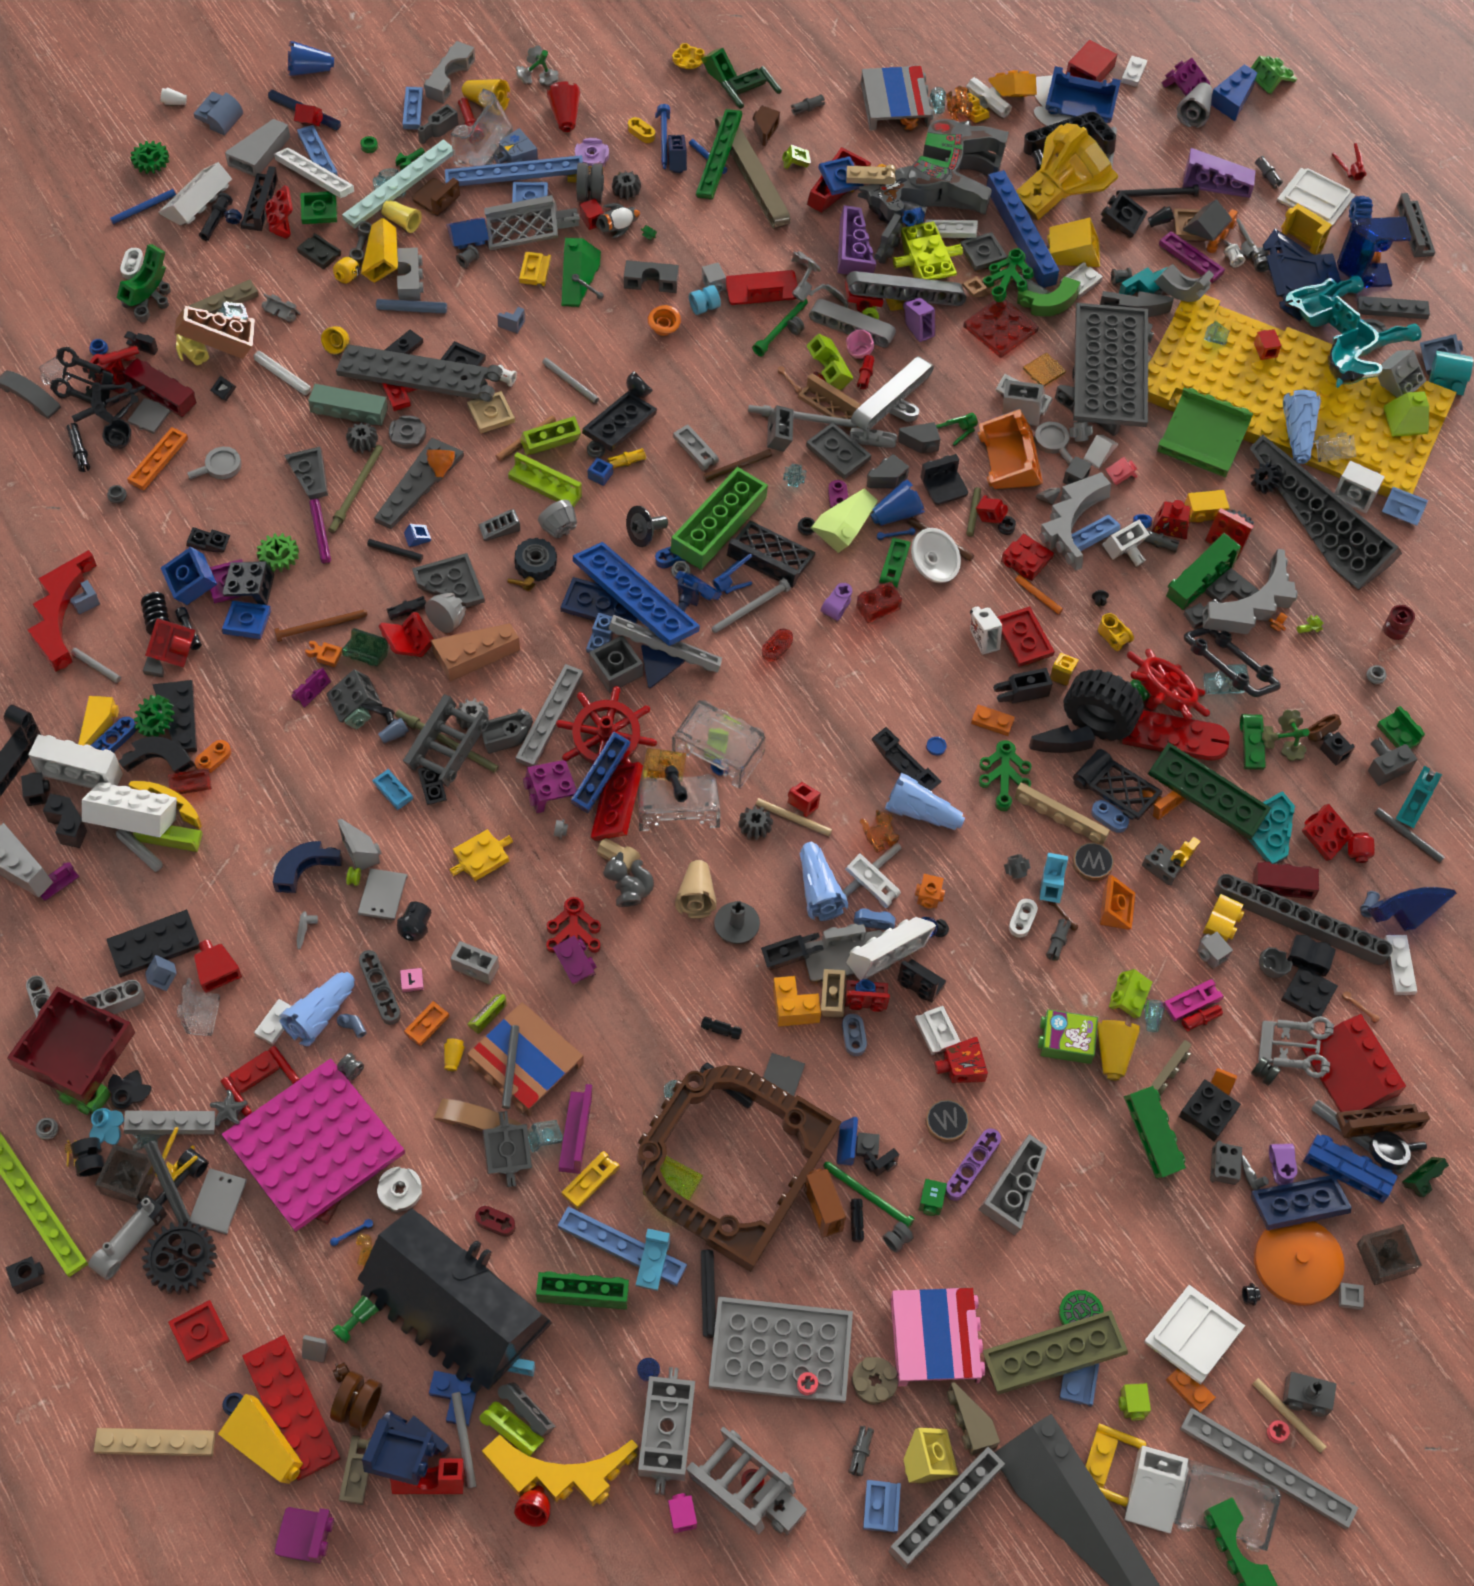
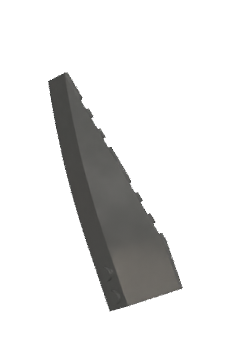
M1262 435L1250 447L1260 463L1265 466L1267 462H1270L1272 465H1277L1278 470L1282 471V475L1279 477L1283 481L1277 483L1280 486L1278 490L1330 566L1358 590L1388 569L1402 554L1396 544L1267 437Z
M1052 1414L1032 1425L994 1452L1005 1463L1002 1472L1017 1496L1041 1517L1109 1586H1160Z

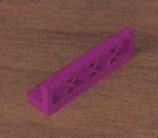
M586 1084L584 1093L571 1091L559 1161V1172L581 1174L592 1103L591 1084Z

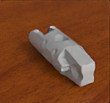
M851 428L850 437L862 445L894 448L898 438L895 433L870 429L865 431L861 428Z

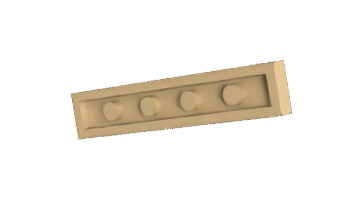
M1023 783L1019 784L1015 798L1020 803L1029 805L1038 813L1053 818L1055 822L1070 827L1076 833L1083 834L1092 842L1104 845L1110 832L1109 829Z
M97 1428L94 1453L213 1456L216 1433L210 1430Z

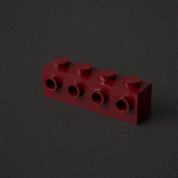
M136 358L122 371L125 383H131L134 389L145 386V389L140 391V393L181 417L197 403L195 393L190 387H185L175 378H170L163 371L151 367L146 361L143 362Z

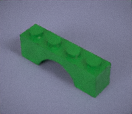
M1231 1497L1205 1510L1204 1521L1209 1530H1213L1216 1536L1215 1543L1219 1551L1224 1552L1228 1560L1226 1565L1230 1573L1236 1576L1239 1582L1238 1586H1278L1267 1564H1255L1241 1554L1236 1542V1533L1244 1518L1234 1498Z

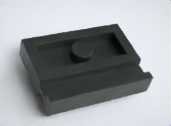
M316 233L297 247L299 254L323 270L335 261L337 256L341 255L340 249Z

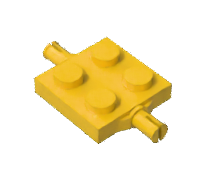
M487 829L453 848V853L458 858L459 864L449 869L451 875L454 877L458 873L465 871L475 882L510 862L503 848L513 843L512 838L508 835L498 841Z

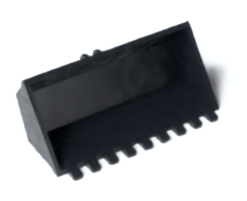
M412 1208L378 1234L364 1269L357 1279L364 1285L361 1296L364 1295L369 1299L374 1293L377 1296L374 1305L379 1311L383 1310L387 1304L391 1308L388 1319L392 1323L396 1322L399 1316L405 1319L401 1327L405 1334L410 1333L413 1327L418 1330L415 1342L419 1346L423 1345L427 1339L431 1341L432 1344L428 1353L432 1357L438 1356L440 1351L444 1352L446 1356L442 1365L446 1369L451 1368L454 1362L457 1363L460 1367L456 1377L460 1381L465 1380L468 1374H470L474 1378L470 1385V1389L473 1392L477 1393L482 1386L490 1390L552 1322L486 1267L492 1253L489 1249L484 1250L477 1260L476 1257L481 1247L479 1241L473 1242L468 1251H466Z

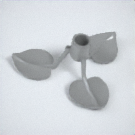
M794 251L791 262L802 264L808 267L792 294L803 302L808 295L812 296L823 288L838 298L848 308V302L844 295L829 284H822L811 290L812 285L806 280L812 270L820 272L821 268L804 253Z

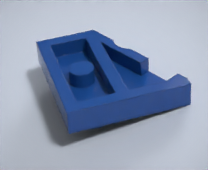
M679 571L675 577L678 580L683 578L684 583L690 587H693L694 582L698 583L701 596L709 601L711 599L719 600L722 595L721 592L691 573Z

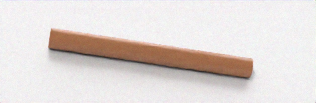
M551 415L534 428L553 423L556 419ZM520 438L496 455L497 460H503L521 447Z

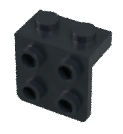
M957 454L947 455L941 459L922 464L920 478L935 505L968 495V490L957 471L960 460Z

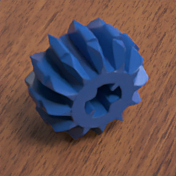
M1355 196L1352 199L1349 221L1353 225L1362 226L1370 222L1373 204L1369 197Z

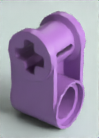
M847 583L838 584L831 595L824 601L820 611L838 621L851 602L852 587Z
M1270 1144L1269 1159L1272 1164L1275 1183L1277 1185L1292 1183L1297 1175L1294 1145Z

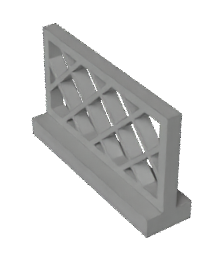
M553 196L484 208L487 220L489 249L496 250L558 238L557 206ZM551 212L552 215L547 220L542 217L544 213ZM534 215L535 218L531 223L525 220L527 216ZM511 219H518L514 226L508 224ZM539 219L544 222L540 229L534 226ZM500 222L501 225L496 230L492 228L491 223ZM521 223L527 225L523 232L517 230ZM549 225L553 228V232L546 234L543 231ZM505 226L510 228L506 235L500 233ZM531 228L536 231V234L532 237L526 235ZM514 232L520 235L516 240L509 239ZM497 235L503 238L499 243L493 244V240Z

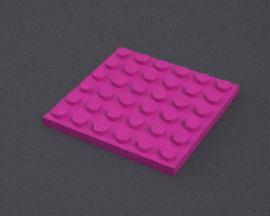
M331 1058L242 1119L239 1125L235 1124L222 1133L225 1141L295 1232L405 1154L404 1148L342 1071L337 1069V1065Z

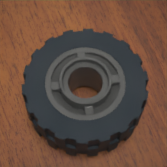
M529 538L517 546V550H515V568L523 578L526 579L530 576L535 581L547 579V577L555 572L557 553L549 541Z

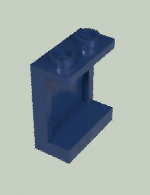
M379 1419L362 1458L364 1472L418 1486L421 1477L424 1478L427 1473L429 1456L433 1457L435 1453L436 1443L433 1440V1433L428 1432L425 1438L389 1429L388 1421Z

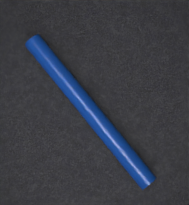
M171 189L110 217L112 224H115L175 196L176 193Z

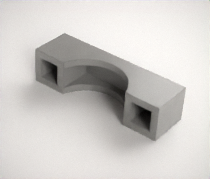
M456 41L449 48L446 56L441 59L438 67L433 70L432 75L424 83L427 98L445 103L452 93L451 80L448 76L457 71L469 70L475 61L474 47Z

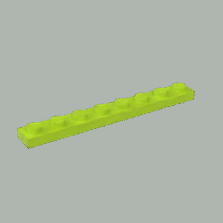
M0 1132V1175L67 1276L71 1277L87 1266L88 1263Z

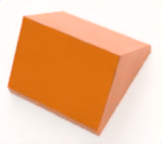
M1113 875L1108 876L1104 886L1099 925L1130 930L1132 929L1136 893Z

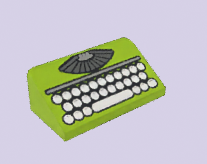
M504 994L495 995L467 1025L477 1034H480L507 1006L506 996Z

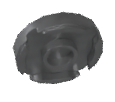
M411 415L401 416L398 420H394L391 423L389 437L397 447L404 449L414 448L424 441L426 427L418 417Z

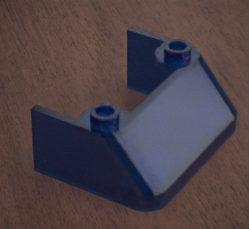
M1406 217L1360 218L1353 221L1337 260L1339 271L1349 278L1359 276L1365 288L1392 287L1393 284L1387 263H1371L1375 252L1387 251L1393 241H1411Z

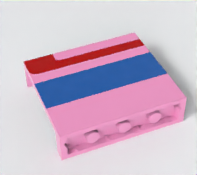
M973 1288L892 1291L890 1298L898 1387L907 1386L908 1381L975 1379L976 1383H980L982 1376H985V1364L980 1362L983 1344L982 1339H978L977 1331H980L981 1323L980 1317H976L975 1309H978V1296L974 1295Z

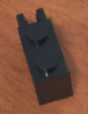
M1047 668L1013 674L1009 677L1008 681L995 684L993 689L994 692L1008 691L997 696L998 702L1011 701L1014 704L1048 697L1053 684Z
M813 933L804 937L798 935L762 947L761 950L767 968L771 971L807 959L809 955L823 951V945H816L809 949H806L805 945L807 942L820 938L819 933Z

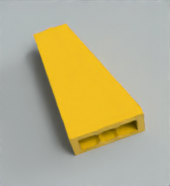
M384 218L371 225L361 274L374 283L398 268L396 227Z
M245 1394L218 1435L279 1482L290 1484V1482L298 1477L303 1463L259 1399Z

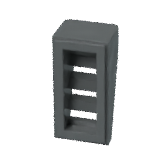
M514 509L479 524L484 541L521 531L520 522ZM490 527L491 532L488 533L486 528Z

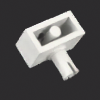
M1137 520L1111 535L1102 545L1112 560L1125 553L1129 555L1135 567L1146 561L1137 546L1150 534L1141 521Z

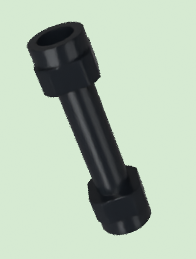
M177 608L175 614L178 621L184 627L193 629L186 608ZM194 635L190 647L191 650H197L202 646L198 635Z
M673 765L666 767V778L672 783L674 798L678 802L686 801L688 795L686 788L681 786L678 779V769Z

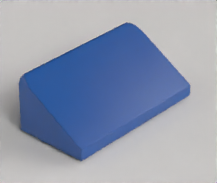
M857 1117L843 1121L840 1125L837 1164L852 1166L854 1163L858 1127Z

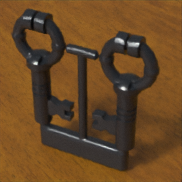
M70 347L57 349L56 358L64 366L62 378L51 380L50 389L59 398L73 396L91 404L92 387L90 388L87 385L86 393L75 390L64 378L67 375L90 385H93L94 382L67 372V367L78 365L88 369L90 372L88 379L92 378L93 381L96 380V373H102L101 384L113 383V373L103 370L101 366L79 358ZM65 351L72 354L71 363L63 360ZM59 382L66 385L65 394L57 391ZM111 390L101 391L102 402L110 398Z

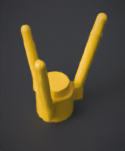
M178 1127L174 1128L163 1151L162 1157L164 1161L176 1137ZM193 1156L179 1169H177V1162L172 1165L167 1161L166 1166L173 1181L196 1161L198 1157Z

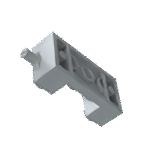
M669 1367L668 1378L649 1376L638 1476L655 1479V1494L659 1495L660 1485V1495H665L666 1481H685L695 1381L677 1379L679 1369L676 1367L674 1369V1376H672L673 1367ZM663 1421H671L674 1428L670 1432H664L660 1428Z

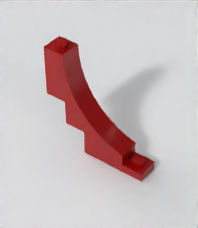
M90 550L38 578L42 590L47 596L33 603L41 622L27 630L31 640L55 672L66 668L73 662L63 641V619L68 604L71 601L70 599L81 587V583L85 581L83 573L89 572L97 566Z

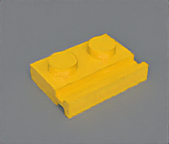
M525 252L519 283L542 284V286H545L551 255L543 256L541 253Z

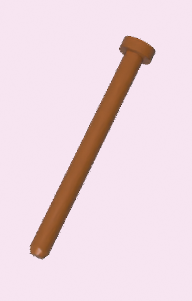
M363 609L284 630L275 628L274 632L277 642H280L284 637L363 618L368 614L367 610Z

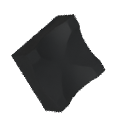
M1204 1079L1178 1117L1196 1126L1215 1142L1241 1104Z

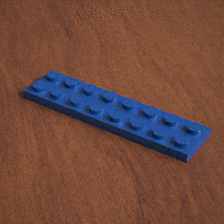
M604 542L573 555L572 561L668 646L699 632V624Z

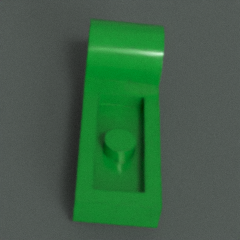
M1241 714L1240 731L1243 732L1244 769L1264 770L1266 768L1265 745L1262 739V733L1264 732L1262 714Z

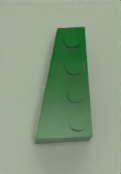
M1223 533L1177 579H1173L1169 583L1166 597L1182 610L1187 608L1228 569H1233L1241 546Z

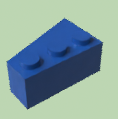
M1244 64L1213 89L1211 106L1233 121H1236L1238 114L1254 87L1257 72Z

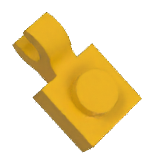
M1195 837L1189 843L1185 841L1181 848L1173 853L1171 860L1179 859L1181 861L1180 866L1183 867L1201 841Z

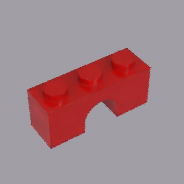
M439 1458V1465L434 1468H428L425 1477H421L418 1486L390 1479L392 1494H463L465 1474L463 1458Z

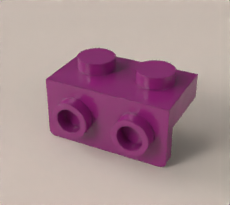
M574 935L552 947L573 985L590 975H596L594 969L597 966L592 957L587 959L584 953L587 948L582 939L577 940Z

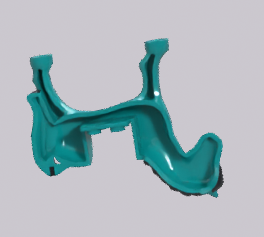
M1353 276L1346 281H1340L1338 284L1333 279L1328 278L1321 284L1295 289L1288 293L1285 301V306L1299 309L1301 317L1311 326L1319 327L1330 323L1341 333L1333 337V345L1328 356L1329 369L1337 381V388L1342 384H1354L1363 379L1377 377L1381 374V364L1359 359L1360 357L1366 356L1375 349L1390 343L1402 341L1415 342L1422 337V331L1417 324H1410L1406 327L1394 326L1386 331L1377 332L1371 325L1360 319L1361 315L1341 299L1347 293L1357 294L1362 292L1363 281L1359 276Z

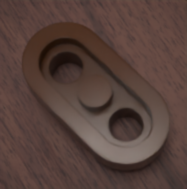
M1338 714L1328 715L1307 728L1310 732L1307 736L1308 739L1318 742L1328 733L1338 730L1342 724L1340 716Z

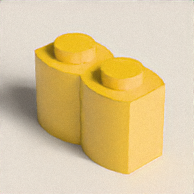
M1220 894L1203 933L1211 936L1218 932L1226 942L1228 938L1233 939L1237 930L1234 925L1236 922L1240 923L1244 915V911L1241 910L1244 904Z

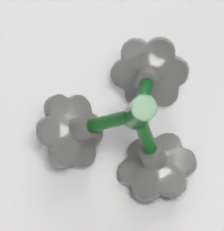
M539 45L529 48L527 51V61L532 63L531 67H516V74L524 84L532 83V70L535 67H539V65H543L544 68L543 72L539 75L540 84L550 86L559 80L558 71L547 68L546 58L548 51L542 50Z

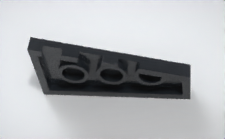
M193 680L152 684L156 695L170 700L169 703L173 705L171 710L175 714L171 718L174 721L168 724L172 741L180 745L187 753L197 752Z

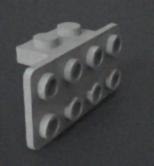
M850 924L845 928H829L823 931L822 940L805 943L806 949L816 945H823L824 948L823 951L809 955V958L805 959L810 981H823L824 969L845 970L846 976L855 975L846 963L850 956L849 952L856 946H864L872 937L878 938L882 936L883 932L881 930L866 932L864 924Z

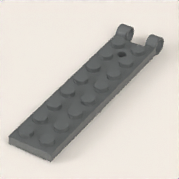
M348 344L336 369L337 376L490 402L493 399L495 390L489 385H483L484 380L488 379L498 382L503 370L497 365H490L488 368Z

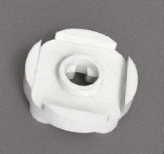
M393 1167L384 1172L380 1177L377 1193L380 1202L387 1209L399 1213L417 1204L422 1197V1184L419 1176L412 1169ZM398 1184H399V1186H401V1187H402V1186H405V1187H406V1188L403 1189L404 1192L401 1193V1194H400V1193H395V1191H396V1187H395V1186L398 1185Z

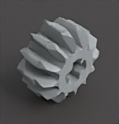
M466 698L465 703L460 702L458 705L459 708L457 709L473 717H477L479 712L482 711L489 719L488 707L484 706L482 700L477 702L475 698L472 701ZM456 717V722L460 724V727L469 730L472 724Z

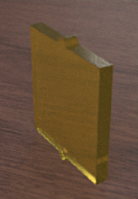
M1047 352L1023 367V370L1031 376L1032 380L1044 386L1066 373V370L1058 363V360L1053 359Z

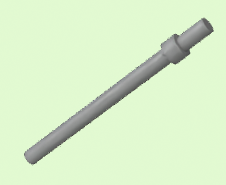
M749 405L748 412L768 417L774 408L763 405V407ZM796 411L793 414V419L826 424L833 422L840 426L857 427L850 419Z

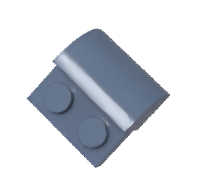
M211 92L193 114L195 119L209 124L210 130L226 135L243 115V110L239 102L230 94L225 93L222 96Z

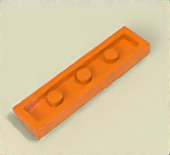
M171 427L127 478L128 483L144 491L188 440L187 434Z

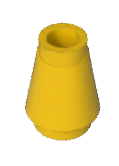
M453 1038L447 1039L444 1044L445 1070L457 1071L465 1046H463L464 1041Z

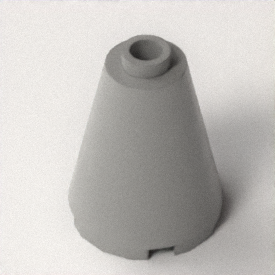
M1199 83L1179 102L1176 109L1177 118L1185 126L1191 127L1192 125L1199 128L1208 121L1213 91L1209 84Z

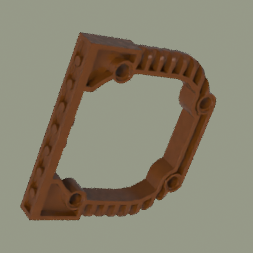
M724 1065L707 1069L703 1073L691 1071L682 1081L678 1080L672 1090L675 1093L671 1099L669 1097L665 1099L661 1106L663 1111L660 1116L657 1114L654 1116L649 1125L652 1128L648 1134L644 1132L638 1141L640 1147L637 1153V1161L642 1166L641 1179L644 1192L653 1207L662 1215L705 1240L706 1245L751 1272L805 1185L806 1176L814 1170L839 1129L841 1121L798 1095L796 1097L792 1096L789 1092L784 1091L754 1071L741 1066ZM695 1081L699 1084V1087H691L689 1082ZM730 1089L743 1093L754 1102L783 1119V1130L787 1134L796 1135L802 1155L808 1158L799 1176L794 1175L788 1186L791 1189L788 1194L783 1192L777 1204L780 1207L769 1225L762 1220L751 1223H739L738 1219L733 1215H724L719 1219L677 1194L666 1183L660 1171L667 1155L665 1142L689 1105L703 1102L712 1090ZM795 1118L798 1120L799 1124L794 1125L789 1121V1119ZM650 1151L654 1154V1157L647 1158L643 1153ZM730 1225L733 1231L725 1232L722 1226Z

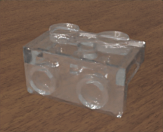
M1339 433L1333 438H1330L1329 435L1318 436V440L1313 441V445H1317L1318 462L1357 457L1354 435L1347 436V433Z

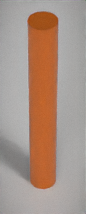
M1021 575L1015 578L1018 584L1058 615L1063 611L1062 607Z

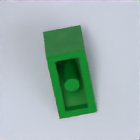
M724 48L713 50L701 58L707 72L719 83L723 81L728 82L729 79L737 76Z

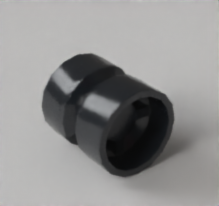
M84 1138L71 1144L72 1156L74 1159H77L74 1165L78 1177L96 1175L106 1169L104 1158L102 1155H99L102 1152L99 1138Z

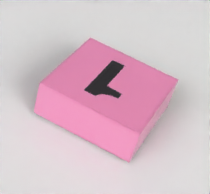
M422 968L400 970L402 992L424 990Z

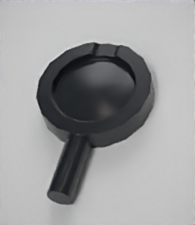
M1389 1131L1376 1133L1369 1142V1151L1374 1160L1381 1166L1391 1170L1403 1168L1409 1161L1411 1152L1427 1149L1425 1142L1407 1144L1397 1134Z

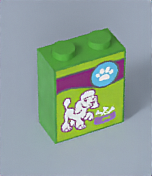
M1047 1009L1045 1017L1041 1016L1040 1029H1043V1035H1039L1038 1048H1041L1040 1056L1091 1064L1095 1055L1098 1017Z

